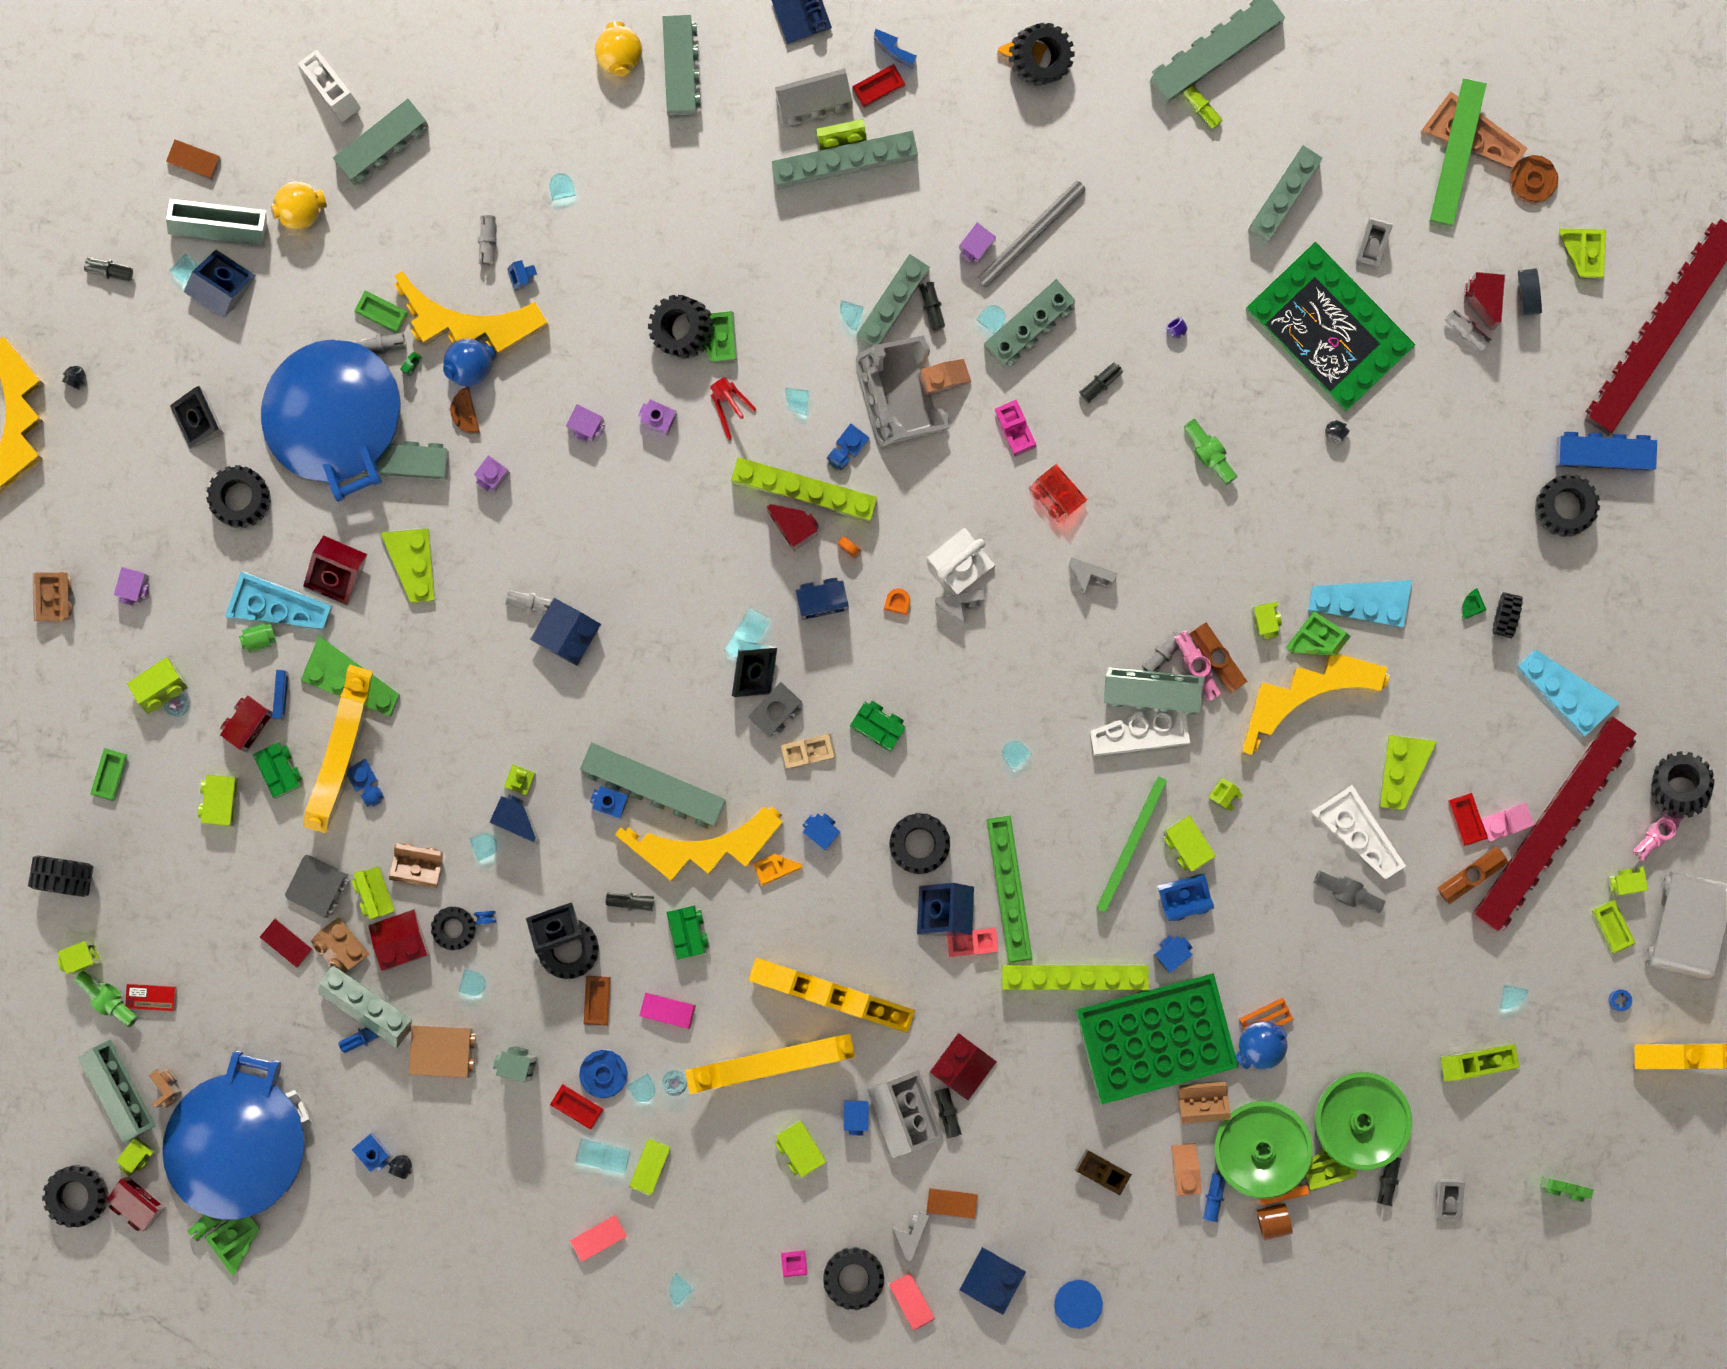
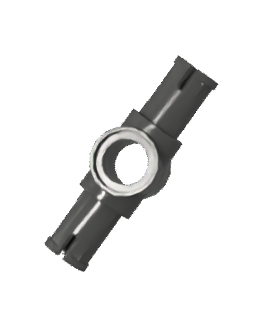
M1319 870L1313 883L1332 891V895L1335 896L1336 900L1351 907L1362 905L1377 913H1381L1384 908L1385 900L1367 892V889L1363 888L1364 885L1349 877L1337 878Z

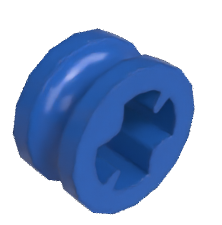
M496 911L475 912L474 916L477 917L475 925L497 923L493 917Z
M1617 989L1609 995V1004L1614 1010L1626 1011L1632 1005V996L1626 990ZM1619 993H1622L1621 996L1626 997L1622 1007H1620V1004H1615Z

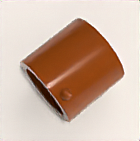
M1285 1203L1256 1210L1264 1241L1293 1234L1290 1216Z

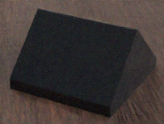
M196 386L170 405L189 449L224 434L210 401L200 386Z
M740 641L732 689L733 697L771 693L777 647Z
M572 902L526 918L536 954L584 938Z

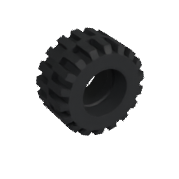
M1038 23L1017 33L1018 36L1012 40L1014 46L1009 47V52L1012 53V56L1009 57V63H1014V66L1011 68L1013 72H1019L1017 77L1020 80L1026 79L1025 83L1029 85L1034 83V86H1040L1062 79V76L1067 75L1069 72L1067 68L1073 65V61L1070 58L1075 57V51H1071L1070 47L1074 45L1072 41L1068 42L1067 38L1070 37L1068 33H1061L1063 28L1060 26L1054 27L1053 23ZM1036 41L1043 42L1050 50L1051 60L1047 68L1039 66L1033 58L1032 49Z
M671 295L669 300L665 298L660 300L661 305H655L653 308L655 310L654 315L650 314L649 316L652 323L648 324V329L652 330L649 336L650 339L655 340L653 344L660 348V351L678 358H689V355L695 357L698 355L697 351L703 352L706 349L704 345L711 342V339H709L710 334L714 335V329L711 328V325H714V320L709 318L712 315L710 310L705 309L706 306L703 303L684 295H678V297ZM686 313L690 320L689 330L683 338L676 340L672 330L673 324L680 315Z
M235 465V467H225L224 471L219 470L216 473L217 476L211 478V485L207 487L206 491L208 493L206 499L207 503H209L210 511L218 520L233 528H247V525L253 526L257 524L256 521L258 519H263L264 512L269 509L268 502H270L271 497L268 493L270 492L269 487L257 472L246 466ZM244 483L252 491L251 501L244 509L234 511L226 505V493L231 486Z
M1571 474L1557 476L1546 483L1540 490V494L1536 498L1538 502L1535 506V511H1538L1539 515L1537 518L1543 522L1542 526L1545 529H1550V533L1554 535L1556 533L1560 534L1559 536L1561 537L1575 536L1588 529L1593 521L1597 519V511L1600 510V505H1598L1600 498L1594 492L1596 490L1594 485L1591 487L1588 484L1590 481L1586 478L1583 480L1580 478L1581 476H1571ZM1569 492L1578 498L1580 513L1576 518L1566 519L1558 514L1555 509V498L1559 493Z
M1680 751L1677 752L1676 756L1671 753L1667 755L1666 760L1662 758L1659 761V766L1656 765L1654 769L1651 796H1654L1653 801L1655 805L1660 804L1659 809L1662 812L1667 810V815L1671 817L1673 814H1677V818L1683 819V815L1691 818L1694 812L1700 814L1703 811V807L1707 808L1714 788L1713 770H1709L1710 765L1707 761L1702 763V757L1699 755L1695 758L1691 752L1683 755V752ZM1684 777L1691 780L1695 784L1696 789L1687 793L1678 792L1670 786L1669 782L1674 778Z
M915 813L905 816L893 828L889 848L892 858L899 867L910 873L926 874L939 868L946 860L950 850V836L947 828L938 818L930 814ZM917 829L926 830L934 839L933 851L924 858L911 856L905 847L908 834Z
M37 855L32 858L28 886L35 890L85 897L90 892L94 866L85 862Z
M578 920L584 938L580 939L582 953L576 961L572 963L561 962L555 956L554 949L537 954L540 964L549 974L558 978L574 979L583 976L592 969L598 958L599 945L597 936L586 923Z
M80 1165L65 1167L54 1172L55 1174L47 1180L49 1181L48 1184L44 1185L45 1195H42V1201H45L46 1204L43 1207L45 1211L50 1213L48 1215L50 1219H55L57 1224L60 1226L65 1225L68 1228L85 1226L97 1220L106 1208L104 1207L105 1203L108 1202L106 1201L108 1189L103 1184L105 1182L103 1177L100 1178L98 1176L99 1173L91 1170L90 1167ZM71 1182L81 1183L88 1192V1202L79 1211L69 1209L63 1201V1190Z
M858 1247L845 1248L836 1252L827 1262L823 1275L824 1288L830 1300L837 1306L847 1310L867 1308L882 1293L884 1286L882 1265L877 1257L866 1249ZM857 1264L867 1271L868 1284L861 1292L849 1293L840 1285V1273L847 1265Z

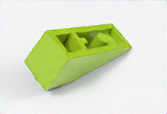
M1516 1044L1440 1057L1444 1081L1462 1080L1520 1068Z

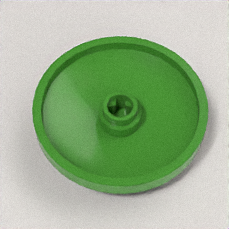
M1357 1072L1335 1080L1322 1093L1315 1109V1132L1321 1147L1338 1164L1353 1170H1373L1386 1166L1403 1152L1412 1131V1113L1405 1095L1392 1081L1378 1074Z
M1258 1101L1237 1108L1231 1113V1120L1223 1121L1215 1139V1159L1222 1177L1234 1190L1255 1199H1273L1291 1192L1303 1181L1312 1162L1313 1147L1307 1126L1294 1111L1275 1102Z

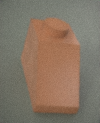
M964 359L939 363L921 369L918 373L926 397L971 382Z
M1196 1144L1172 1145L1175 1194L1177 1196L1202 1194Z

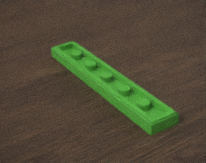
M1464 78L1462 80L1430 216L1431 221L1454 225L1487 83Z
M1162 777L1156 778L1097 904V909L1104 913L1108 909L1167 782L1166 779Z
M1011 815L987 819L1008 963L1032 960Z

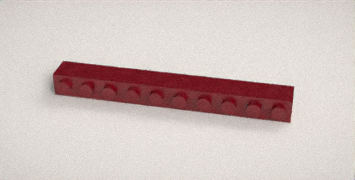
M1719 219L1716 223L1711 222L1703 233L1707 237L1703 243L1698 241L1690 253L1693 255V258L1689 263L1686 261L1677 272L1681 276L1676 283L1672 281L1664 292L1667 297L1663 303L1657 302L1651 311L1654 315L1650 322L1645 321L1638 331L1641 336L1637 342L1632 340L1625 350V353L1628 354L1623 362L1619 360L1611 371L1615 374L1611 381L1606 380L1598 392L1601 396L1597 402L1592 400L1585 410L1588 414L1585 421L1609 436L1614 432L1727 262V222Z
M1615 717L1608 718L1511 857L1509 863L1504 867L1472 913L1473 917L1495 932H1499L1500 929L1504 931L1512 920L1509 916L1513 910L1516 909L1518 911L1524 904L1526 899L1523 896L1528 889L1532 891L1538 884L1540 879L1537 876L1542 869L1546 871L1554 860L1551 858L1555 850L1560 851L1567 842V839L1564 838L1569 830L1574 831L1581 822V819L1578 817L1582 811L1585 810L1587 812L1595 801L1592 797L1596 791L1601 792L1609 781L1606 777L1610 771L1615 772L1622 763L1620 757L1624 751L1629 752L1636 743V740L1633 739L1637 734L1635 731Z

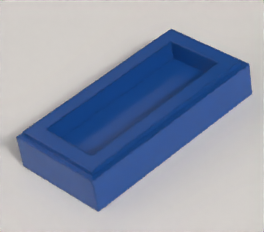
M276 670L272 718L277 720L285 719L289 673L285 670Z

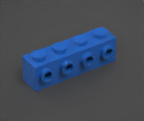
M1564 432V436L1557 437V467L1644 471L1656 469L1657 440H1651L1649 435H1636V439H1627L1626 434H1612V438H1602V433H1588V437H1580L1578 432Z

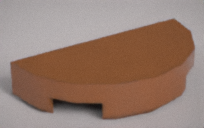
M465 387L459 390L450 405L451 417L455 425L462 431L470 434H479L480 429L469 387Z

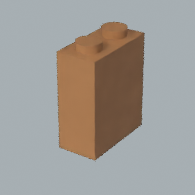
M412 1025L409 1074L468 1078L470 1073H474L475 1058H471V1048L476 1047V1034H472V1028Z

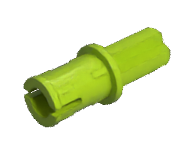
M1194 84L1183 92L1182 95L1195 108V113H1199L1212 129L1221 124L1223 120L1209 104L1210 100H1206Z

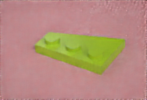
M429 528L381 532V536L410 602L435 601Z

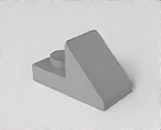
M1369 217L1364 228L1356 261L1377 267L1380 266L1393 223Z
M1072 557L1069 562V566L1083 594L1086 591L1090 577L1095 578V583L1103 586H1108V583L1113 584L1115 581L1116 572Z
M983 590L937 597L935 598V604L964 624L961 605H966V608L979 607L980 602L985 600Z
M1465 1179L1438 1180L1436 1182L1438 1193L1437 1220H1461Z
M919 1211L918 1216L913 1215L908 1228L912 1230L911 1234L893 1227L905 1258L910 1262L929 1218L928 1214Z

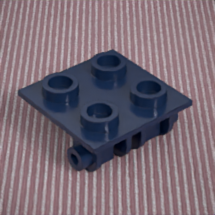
M771 0L787 44L832 28L822 0Z

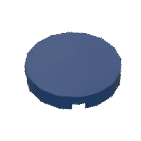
M609 1050L592 1052L582 1062L579 1072L583 1088L587 1093L598 1098L615 1096L625 1086L628 1076L624 1060L620 1055Z
M1072 1280L1059 1288L1055 1295L1054 1307L1056 1315L1062 1323L1070 1328L1082 1329L1091 1326L1098 1320L1102 1313L1103 1301L1100 1292L1093 1284L1086 1280Z

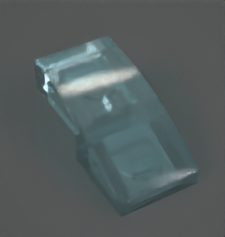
M750 607L724 651L737 658L740 641L757 644L771 618Z
M580 1138L575 1162L625 1174L631 1150Z

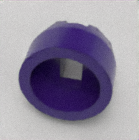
M1182 317L1173 319L1166 326V329L1174 338H1180L1181 334L1183 336L1186 334L1187 325Z

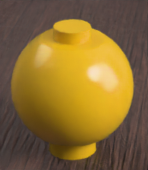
M613 21L608 23L606 30L599 35L595 43V57L599 65L607 72L617 76H624L632 71L641 60L642 43L637 34L625 27L623 22Z
M296 181L283 185L277 191L273 200L274 205H271V212L273 218L278 219L283 226L293 230H302L316 222L320 215V210L326 208L327 204L321 189L314 191L307 183Z

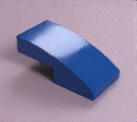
M875 29L874 39L878 45L893 59L913 69L917 55L897 48L898 37Z

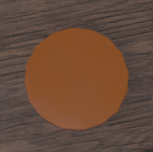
M1531 155L1516 163L1510 174V185L1517 198L1526 203L1536 204L1544 202L1553 195L1558 186L1559 177L1550 160L1543 156Z

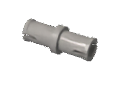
M482 215L480 216L481 229L480 236L478 237V243L480 244L478 264L489 266V263L494 265V244L497 243V238L494 237L496 217Z
M1453 309L1445 319L1446 322L1461 333L1460 336L1462 338L1466 337L1481 351L1492 340L1476 327L1475 322L1468 321L1456 309Z
M403 332L387 336L379 334L376 335V338L355 341V343L368 348L372 352H379L380 354L385 353L386 350L406 348Z
M509 589L507 596L515 597L517 600L506 598L505 604L525 608L527 612L533 610L545 613L547 608L544 605L549 606L552 600L537 597L535 593H530L529 595Z
M1173 631L1161 646L1158 645L1155 648V653L1142 665L1145 671L1157 672L1166 661L1169 662L1172 659L1171 655L1179 648L1174 636L1179 633Z

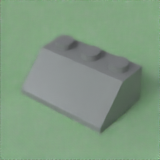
M845 68L775 87L776 100L783 124L789 123V126L798 125L803 122L802 119L812 117L813 120L823 118L827 112L831 111L842 113L848 111L850 106H853Z
M919 1070L867 1089L892 1158L911 1153L943 1139Z

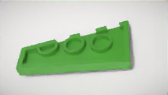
M318 636L301 681L341 696L349 665L363 667ZM372 675L368 708L391 717L400 694Z

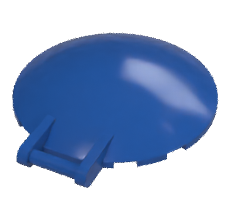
M332 339L314 342L292 353L279 365L271 376L261 405L263 434L269 449L284 467L300 477L329 482L333 496L339 502L344 500L345 496L370 485L376 486L382 483L376 462L380 459L387 446L391 445L398 427L396 426L399 413H401L400 393L397 382L389 367L368 348L346 340ZM368 471L369 476L341 487V482Z
M234 1051L225 1075L211 1078L199 1084L174 1109L163 1138L164 1168L176 1194L195 1211L222 1220L244 1219L257 1213L260 1214L275 1205L276 1201L285 1192H288L295 1182L304 1158L305 1134L302 1130L301 1117L297 1108L286 1094L276 1086L281 1070L280 1061L272 1060L270 1062L245 1056L243 1052ZM245 1065L268 1071L267 1077L262 1078L239 1072L240 1067Z

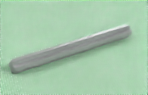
M1075 181L978 276V282L983 287H987L1085 191V186L1080 181Z

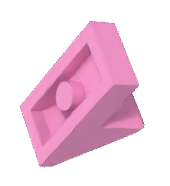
M1526 803L1481 819L1488 842L1534 826Z

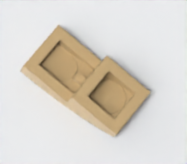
M831 734L781 745L786 769L836 757Z

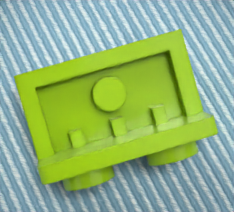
M863 119L816 129L820 150L867 140Z
M376 866L366 871L361 870L353 873L355 879L351 880L356 894L360 893L363 899L360 907L364 916H369V919L374 920L395 911L380 867Z

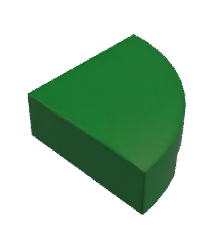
M412 352L400 368L402 373L410 377L422 356Z
M1477 588L1471 591L1463 601V620L1487 610Z

